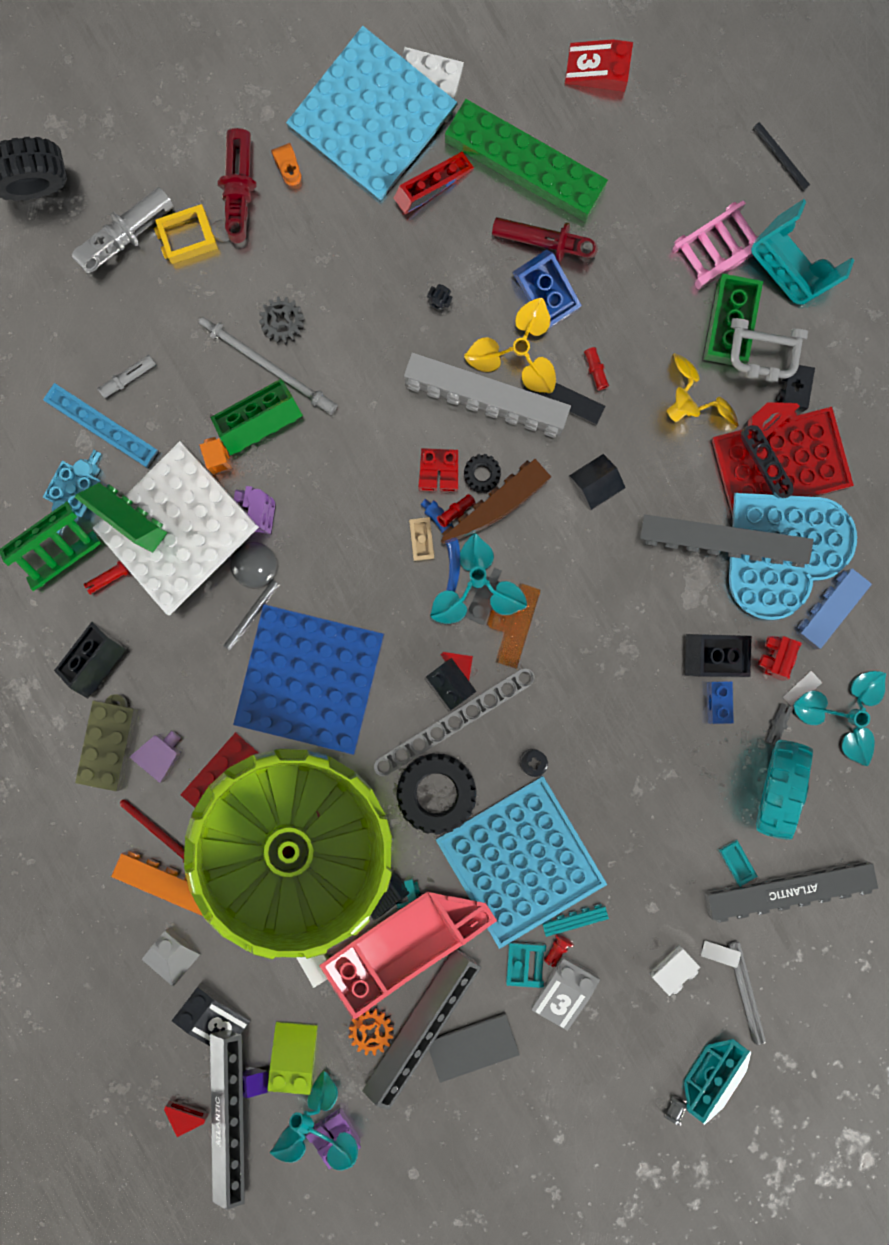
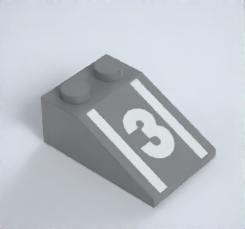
M562 955L531 1010L568 1031L589 1001L600 978L597 974Z

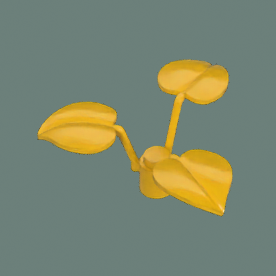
M538 298L525 304L516 315V327L519 330L525 331L523 338L516 339L513 347H509L501 352H498L499 345L495 340L488 337L480 338L465 353L464 358L467 363L479 371L492 372L500 367L501 360L499 356L513 351L517 356H525L530 364L522 371L523 384L534 392L552 393L556 384L554 366L544 357H538L532 362L528 354L530 349V343L527 340L529 332L534 336H539L545 333L550 326V314L543 298Z
M674 353V360L679 371L688 378L689 382L685 389L681 387L676 389V402L667 409L669 417L673 421L678 422L685 415L699 417L700 410L716 406L719 413L725 419L738 427L739 424L734 409L722 397H717L716 401L700 407L697 406L687 391L694 381H699V374L688 359Z

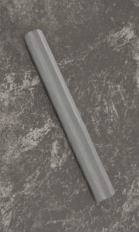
M738 941L728 944L729 948L741 952L738 967H734L753 1042L756 1045H761L766 1040L741 945Z

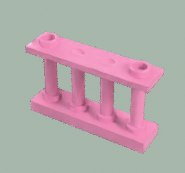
M744 200L738 204L736 202L730 204L725 209L726 212L689 236L683 235L674 242L675 245L672 252L675 254L682 249L698 273V279L694 284L698 291L718 279L722 273L726 274L753 256L751 248L759 236L754 234L740 213L746 204ZM732 216L749 240V246L744 249L737 245L723 224L724 221ZM715 227L732 251V257L727 260L720 256L706 235L707 232ZM698 238L715 262V268L710 271L703 267L689 246L690 243Z

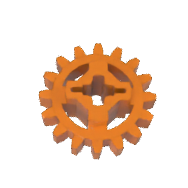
M377 1008L373 1012L367 1010L359 1018H352L354 1024L349 1025V1030L353 1032L349 1033L348 1037L354 1038L351 1045H358V1052L364 1049L365 1055L372 1051L375 1056L378 1049L383 1053L384 1045L389 1047L390 1041L388 1039H393L394 1034L389 1032L394 1030V1025H388L391 1018L385 1019L384 1011L381 1014H377ZM374 1018L372 1021H366L365 1019ZM381 1024L385 1028V1035L380 1031ZM375 1027V1032L367 1037L368 1030ZM357 1028L362 1032L361 1040L358 1037ZM372 1042L378 1043V1044H375V1045H368L369 1043H372Z

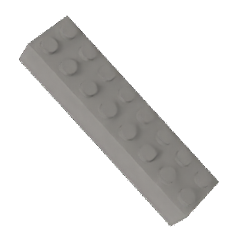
M415 353L411 354L404 374L405 385L412 391L419 392V390L427 392V395L438 399L440 396L446 398L448 403L454 405L461 403L466 405V408L477 412L479 409L485 411L487 416L493 418L500 416L505 418V421L510 424L516 425L518 422L524 424V427L528 430L536 431V429L544 431L545 435L553 438L556 435H561L571 405Z

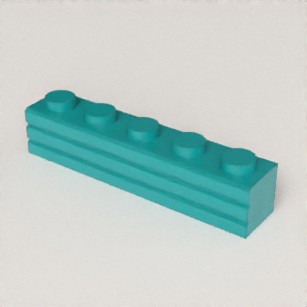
M600 903L590 909L585 907L581 909L582 911H571L569 915L564 916V914L556 916L557 918L549 919L542 923L545 936L548 937L607 920L609 917L606 907Z

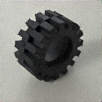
M477 454L467 461L464 468V478L470 489L472 488L474 491H480L481 493L489 492L499 483L501 467L493 456ZM478 466L489 468L490 477L487 480L480 481L475 477L474 471Z

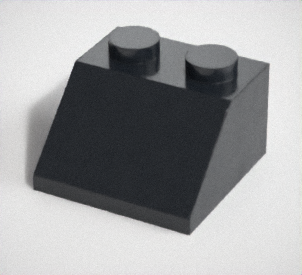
M452 658L424 678L448 712L477 692Z

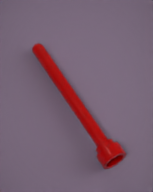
M123 799L120 801V806L180 856L184 863L185 849L127 800Z

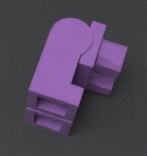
M246 486L245 491L235 490L234 500L241 507L248 510L249 517L259 527L255 532L271 534L275 510L274 499L262 490L251 486Z
M341 1107L325 1117V1121L322 1119L314 1125V1130L336 1141L340 1133H349L355 1138L358 1150L361 1148L360 1138ZM307 1133L306 1138L318 1150V1154L328 1169H331L327 1161V1153L333 1144L313 1133Z

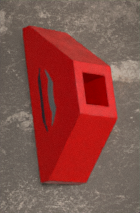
M767 402L748 420V426H758L765 438L770 434L775 436L782 429L780 424L785 420L790 422L797 415L795 410L800 406L797 403ZM749 431L748 439L752 438L755 441L753 437L756 434L755 431ZM755 441L756 444H752V447L761 444V441Z

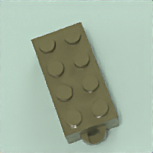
M113 694L105 702L99 700L92 701L75 783L111 791L122 790L139 711L138 708L128 707L127 701L123 696ZM113 701H119L120 704H114Z

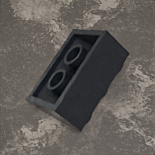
M91 622L54 671L70 689L88 699L96 691L104 677L109 674L110 669L117 660L122 657L126 649L110 634L94 622Z

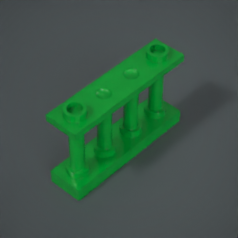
M66 501L0 548V555L7 566L16 562L29 575L26 577L30 589L35 591L85 554L94 550L101 542L94 530L86 534L74 521L77 515L73 507ZM66 525L80 539L71 546L57 533ZM47 538H51L63 552L52 558L41 547L40 543ZM31 550H34L46 563L37 570L22 557Z

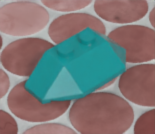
M734 1039L707 1045L684 1080L687 1111L703 1124H706L725 1106L745 1075L751 1051Z

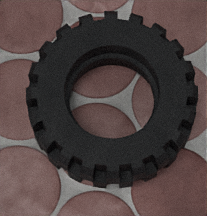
M16 137L11 140L0 141V198L13 201L38 199L42 196L51 195V193L59 191L64 186L67 175L61 149L55 142H51L46 138L42 139L41 137Z
M442 753L426 754L410 763L398 781L396 792L398 807L404 819L415 829H419L427 834L435 833V835H441V833L445 832L449 833L457 827H461L471 816L477 796L473 776L467 767L455 757ZM431 774L447 776L456 788L454 804L442 813H431L425 810L417 799L419 783Z

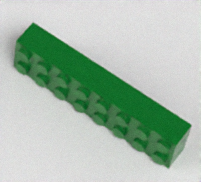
M467 99L464 100L445 132L446 144L583 222L587 221L608 182V179Z

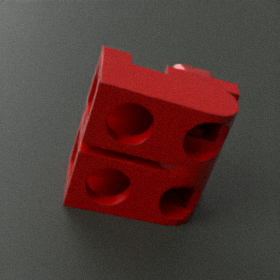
M421 448L419 491H437L438 471H440V492H458V450Z
M768 636L765 647L771 649L770 654L772 656L761 655L758 665L765 668L763 674L782 681L790 680V674L802 643L785 636Z

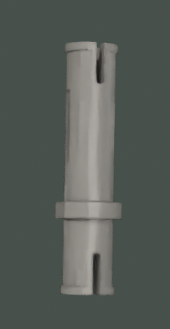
M147 355L117 376L116 374L113 375L111 380L97 389L105 399L119 389H124L125 385L156 364L151 356Z

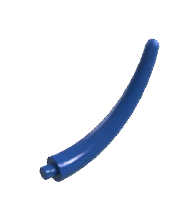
M424 499L421 503V506L426 509L424 513L434 521L441 533L450 526L454 528L452 522L447 527H442L437 517L445 511L438 506L435 500L431 503ZM458 540L446 543L449 555V579L446 591L455 592L458 584L461 560Z

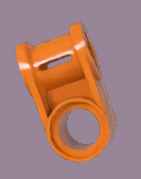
M287 143L272 149L273 158L284 182L289 186L298 185L302 177L291 144Z

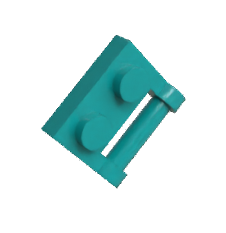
M509 943L506 986L544 987L542 974L546 944ZM530 951L536 952L534 979H528Z

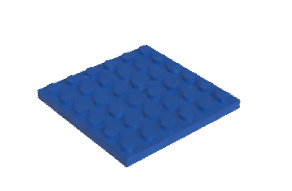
M263 604L233 725L354 755L384 634Z

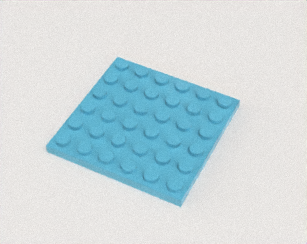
M362 26L286 124L381 201L456 108L458 103L367 28Z
M543 776L465 821L461 827H457L452 832L445 833L435 839L470 900L486 903L497 921L487 929L499 949L607 885Z

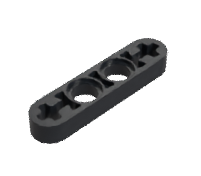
M756 425L745 427L741 432V439L773 495L780 499L790 497L794 489L793 484L763 432ZM749 431H755L756 434L753 437L756 442L761 441V444L752 447V444L756 443L752 438L748 439ZM760 447L765 448L767 451V456L764 459H760L757 456V450ZM770 465H774L777 468L775 477H771L767 473ZM780 477H782V480H778L779 483H773L774 480H777ZM780 484L782 486L786 485L785 493H779L781 489Z

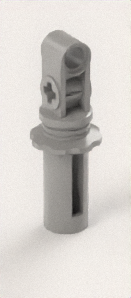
M157 187L121 216L112 212V223L104 225L103 229L78 246L73 251V259L87 273H91L119 250L122 251L127 243L130 242L132 245L137 246V236L156 222V219L161 218L174 208L171 200L160 187Z

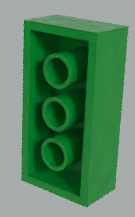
M722 273L717 283L703 360L733 365L731 362V350L735 329L731 328L732 319L748 320V330L754 331L763 281ZM742 338L739 359L744 364L749 362L753 339Z

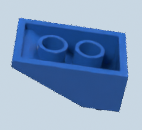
M545 250L512 272L529 301L538 298L544 299L550 314V326L582 306L555 255L548 250Z

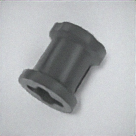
M672 1096V1104L668 1112L664 1114V1117L677 1125H681V1118L687 1109V1103Z

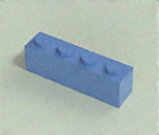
M853 568L847 571L843 570L837 576L836 580L838 582L835 586H830L823 594L824 600L821 603H816L810 611L812 615L808 620L805 618L798 626L800 630L796 634L815 650L823 647L872 585Z

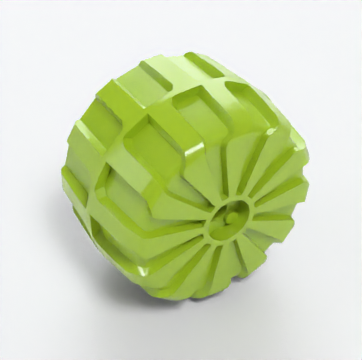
M275 749L252 755L225 770L209 785L193 810L186 831L184 870L189 891L203 917L223 938L225 937L253 955L272 960L275 957H306V959L326 954L327 949L352 935L356 936L370 922L369 917L384 892H387L392 875V835L388 819L373 790L356 772L330 756L310 750ZM291 846L294 848V854L288 858L284 857L282 854L283 848Z

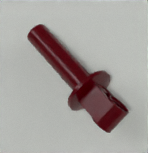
M496 217L492 228L493 236L556 250L555 255L558 262H561L565 253L592 258L598 251L596 242L591 238L570 234V223L567 222L559 232ZM588 242L592 243V251L588 254L583 253V245Z

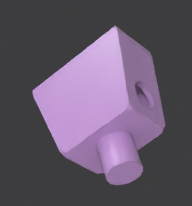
M172 730L165 739L159 734L154 735L129 758L159 783L164 782L181 754L174 747L181 737Z

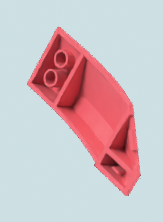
M426 892L320 964L319 967L351 1018L356 1019L425 969L457 948L465 945L497 920L486 903Z

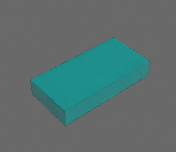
M734 840L718 849L739 887L758 877L738 840Z

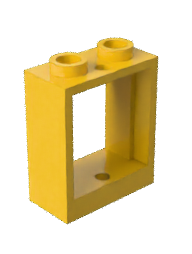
M202 204L155 220L157 227L154 228L158 240L162 239L164 245L161 247L165 259L168 258L172 264L218 249ZM198 216L205 240L172 251L165 227Z

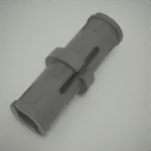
M784 703L780 704L781 706L775 720L771 722L773 725L766 739V742L773 745L781 739L784 729L787 730L788 725L786 724L794 709Z

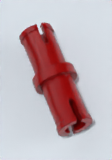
M592 347L585 350L584 354L589 365L588 371L593 376L596 389L599 391L609 387L604 373L605 367L604 364H601L597 348Z
M468 494L457 503H452L448 510L437 517L439 524L442 527H447L456 518L459 519L465 511L476 504L475 499Z

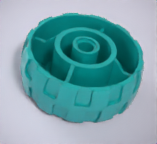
M776 741L758 808L756 830L759 833L783 840H791L793 838L809 789L808 784L813 758V749L811 747L793 741Z

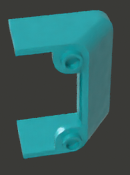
M805 199L778 215L754 241L751 248L755 258L796 304H805L849 278L854 263L853 258L848 259L837 267H834L826 259H819L811 263L789 237L788 234L794 230L796 221L801 217L806 204Z

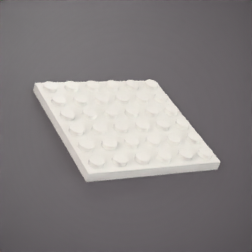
M180 441L125 495L134 502L132 504L133 507L137 508L139 506L148 512L147 517L149 519L154 517L163 524L161 528L168 532L153 553L131 542L103 519L93 527L96 533L167 615H171L259 528Z

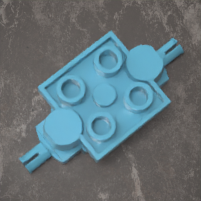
M93 449L88 460L80 459L73 466L64 461L60 463L43 495V498L53 503L52 511L68 501L76 515L82 517L87 507L74 497L77 493L100 483V480L96 478L100 471L96 462L101 453Z

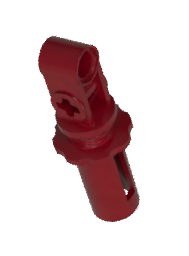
M232 128L226 132L225 176H221L217 182L218 187L224 190L222 199L225 201V229L229 240L233 243H241L246 238L247 204L251 202L250 192L254 191L257 187V182L250 177L251 133L241 128ZM236 149H240L239 174H236ZM234 228L241 229L238 233H231Z

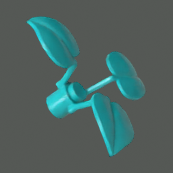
M475 533L465 542L460 552L461 566L463 569L470 571V582H468L464 594L460 599L454 591H443L438 594L433 602L430 617L444 624H452L462 620L467 613V607L462 602L472 586L481 588L486 585L490 592L494 594L490 599L491 607L496 613L501 615H511L527 607V600L522 590L512 582L502 581L498 583L496 590L493 589L490 581L487 580L485 569L493 563L494 553L492 548Z
M869 671L860 674L854 679L851 685V693L858 697L857 703L860 709H852L848 714L826 709L828 705L826 696L819 691H808L794 702V712L800 720L809 725L822 724L825 720V713L848 718L849 723L856 727L853 728L854 733H847L844 736L841 746L842 751L849 759L868 766L873 757L875 740L873 733L868 728H863L870 723V715L866 712V708L863 707L862 703L867 706H874L882 701L885 694L886 673Z
M323 1071L312 1086L311 1094L308 1095V1107L314 1111H304V1114L294 1113L289 1120L290 1127L282 1132L276 1145L270 1151V1154L276 1159L287 1163L300 1160L306 1150V1145L303 1141L306 1138L304 1134L310 1132L333 1144L327 1153V1161L331 1168L342 1171L353 1167L358 1157V1145L351 1134L342 1132L334 1141L313 1129L314 1122L310 1116L319 1114L320 1110H330L338 1097L337 1087L327 1072Z

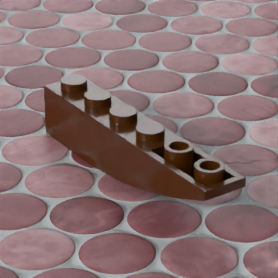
M536 458L531 462L527 460L519 467L521 471L516 475L510 474L504 480L505 484L501 488L497 486L488 494L490 497L485 502L481 499L473 506L474 511L469 515L467 512L457 520L459 522L458 525L454 528L452 526L448 527L442 533L444 537H442L440 542L446 544L464 538L501 520L543 487L551 479V475Z

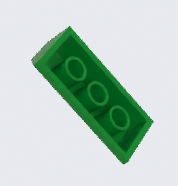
M279 379L210 418L231 456L241 452L245 447L259 442L265 436L277 432L285 425L297 421L303 415L282 379Z
M97 483L76 494L74 498L131 542L152 553L168 533L161 528L163 524L154 517L149 519L147 517L148 512L139 506L137 508L133 507L132 504L134 502L125 495L120 497L117 494L119 490L110 484L106 487L101 483Z

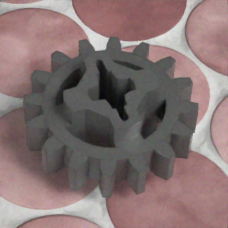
M278 296L277 302H273L270 299L269 306L263 305L265 312L259 313L263 318L259 320L260 325H265L261 329L263 333L268 332L267 337L269 339L274 336L275 342L282 338L285 343L286 337L294 340L293 334H300L298 327L304 326L300 321L304 319V316L299 314L302 311L300 306L295 308L296 302L294 300L289 303L288 297L281 301ZM292 313H294V315H295V322H294V323H293V322L291 321V319H290L291 316H292ZM269 316H270V317L272 318V320H273L272 323H271V326H269V324H268V318H269ZM277 317H278V318H279V317H280V318H285L286 322H285V321H284V322H283V321H280V322H279L278 319H277Z

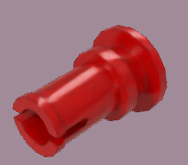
M559 933L555 934L557 941L554 940L552 949L544 958V961L549 966L552 964L551 967L554 968L563 953H567V947L574 946L570 939Z

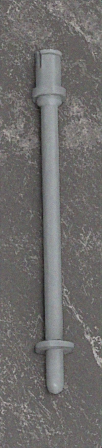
M205 317L199 318V323L211 331L210 337L212 339L217 336L309 397L313 406L317 405L329 413V415L334 413L338 404L324 396L322 391H313L222 329V322L215 325Z

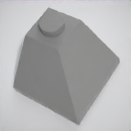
M169 927L152 945L142 960L171 986H174L201 954Z

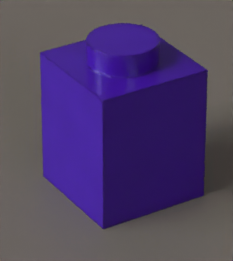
M258 1068L242 1071L243 1097L250 1098L269 1092L267 1071Z

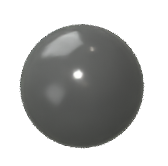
M248 542L235 550L231 558L230 568L233 577L238 583L248 588H259L265 586L273 579L277 570V561L273 551L265 544Z

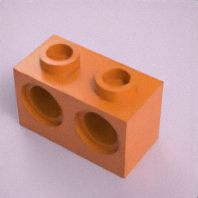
M211 437L205 439L204 443L199 445L206 468L213 475L233 469L227 449L219 438Z

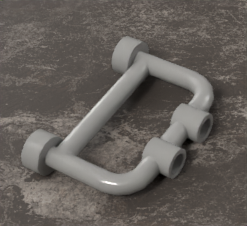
M732 319L731 328L735 329L731 350V362L737 370L746 372V377L758 379L759 375L766 376L765 380L770 382H778V378H789L796 373L799 366L802 342L807 340L808 337L807 330L792 329L791 336L786 337L748 330V320ZM742 338L793 346L790 367L787 370H780L778 368L742 363L739 359Z

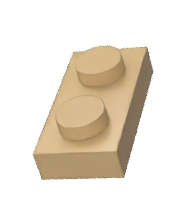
M430 517L410 519L414 561L434 559Z

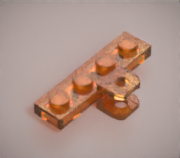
M521 583L519 588L526 597L527 607L511 615H501L491 610L487 622L491 629L504 633L496 663L515 669L518 667L541 591Z

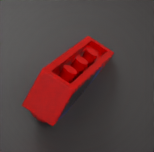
M460 152L399 185L394 200L402 211L407 214L465 176L474 167L465 154Z

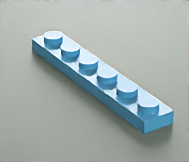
M55 383L43 399L146 468H148L158 453L157 449Z

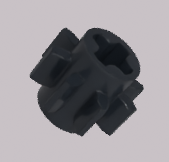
M438 284L436 288L431 286L427 294V298L430 299L429 305L437 310H442L443 307L448 308L453 298L450 296L451 290L441 284Z

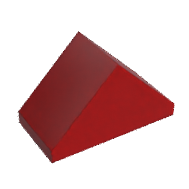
M448 652L440 654L445 662L452 658L466 678L470 679L473 656Z
M170 1100L164 1109L177 1137L203 1125L209 1115L208 1113Z

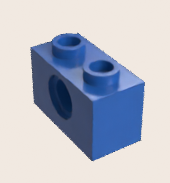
M733 681L707 682L708 723H734Z

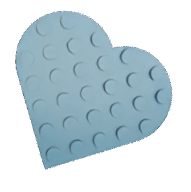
M734 493L732 527L811 538L814 541L810 564H805V568L792 566L790 561H784L783 565L770 563V558L762 557V561L749 560V555L741 554V558L730 557L729 585L731 593L737 604L744 611L757 618L777 620L792 615L807 601L812 590L813 580L831 578L850 563L857 546V530L852 517L849 516L840 504L826 498L790 496L780 499L774 495Z

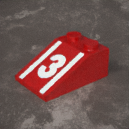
M610 39L570 43L565 84L625 92L629 77L633 42Z

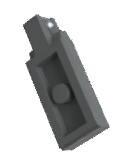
M495 567L491 576H487V580L490 581V585L494 590H496L498 583H500L497 580L502 572ZM486 585L477 589L465 615L466 618L481 625H484L492 608L490 599L494 595Z

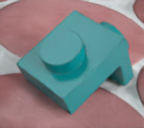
M413 877L404 879L409 895L407 900L396 904L397 909L403 908L417 899V894H420L418 881L414 882Z

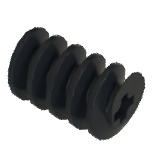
M528 749L521 754L519 764L527 775L538 777L546 772L548 760L544 753L537 749ZM533 757L538 761L534 768L529 765Z

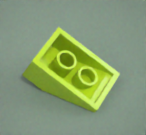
M276 1021L268 1091L311 1094L318 1025Z

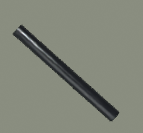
M758 122L753 128L802 189L806 190L810 183L764 126Z

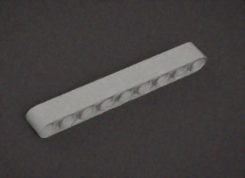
M525 668L518 670L381 756L374 764L375 772L380 776L389 775L533 684V672ZM522 672H527L530 675V681L527 684H523L519 680V675ZM504 683L512 685L513 691L511 694L505 695L502 693L501 687ZM492 694L495 697V703L492 706H487L484 703L485 695ZM469 705L477 707L478 713L476 716L469 717L466 714V708ZM457 716L460 719V725L457 728L449 726L448 720L450 717ZM434 727L441 728L443 732L441 738L434 739L431 736V730ZM417 738H421L425 742V747L421 750H417L413 746V742ZM397 750H405L407 752V759L399 761L395 756ZM380 761H387L390 767L387 772H382L378 769Z

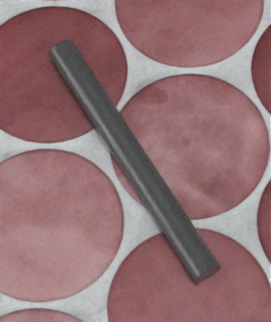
M272 579L223 645L225 648L231 650L263 607V604H265L279 585L276 581Z

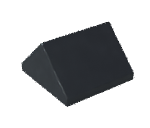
M604 454L569 475L590 510L626 488L617 467Z

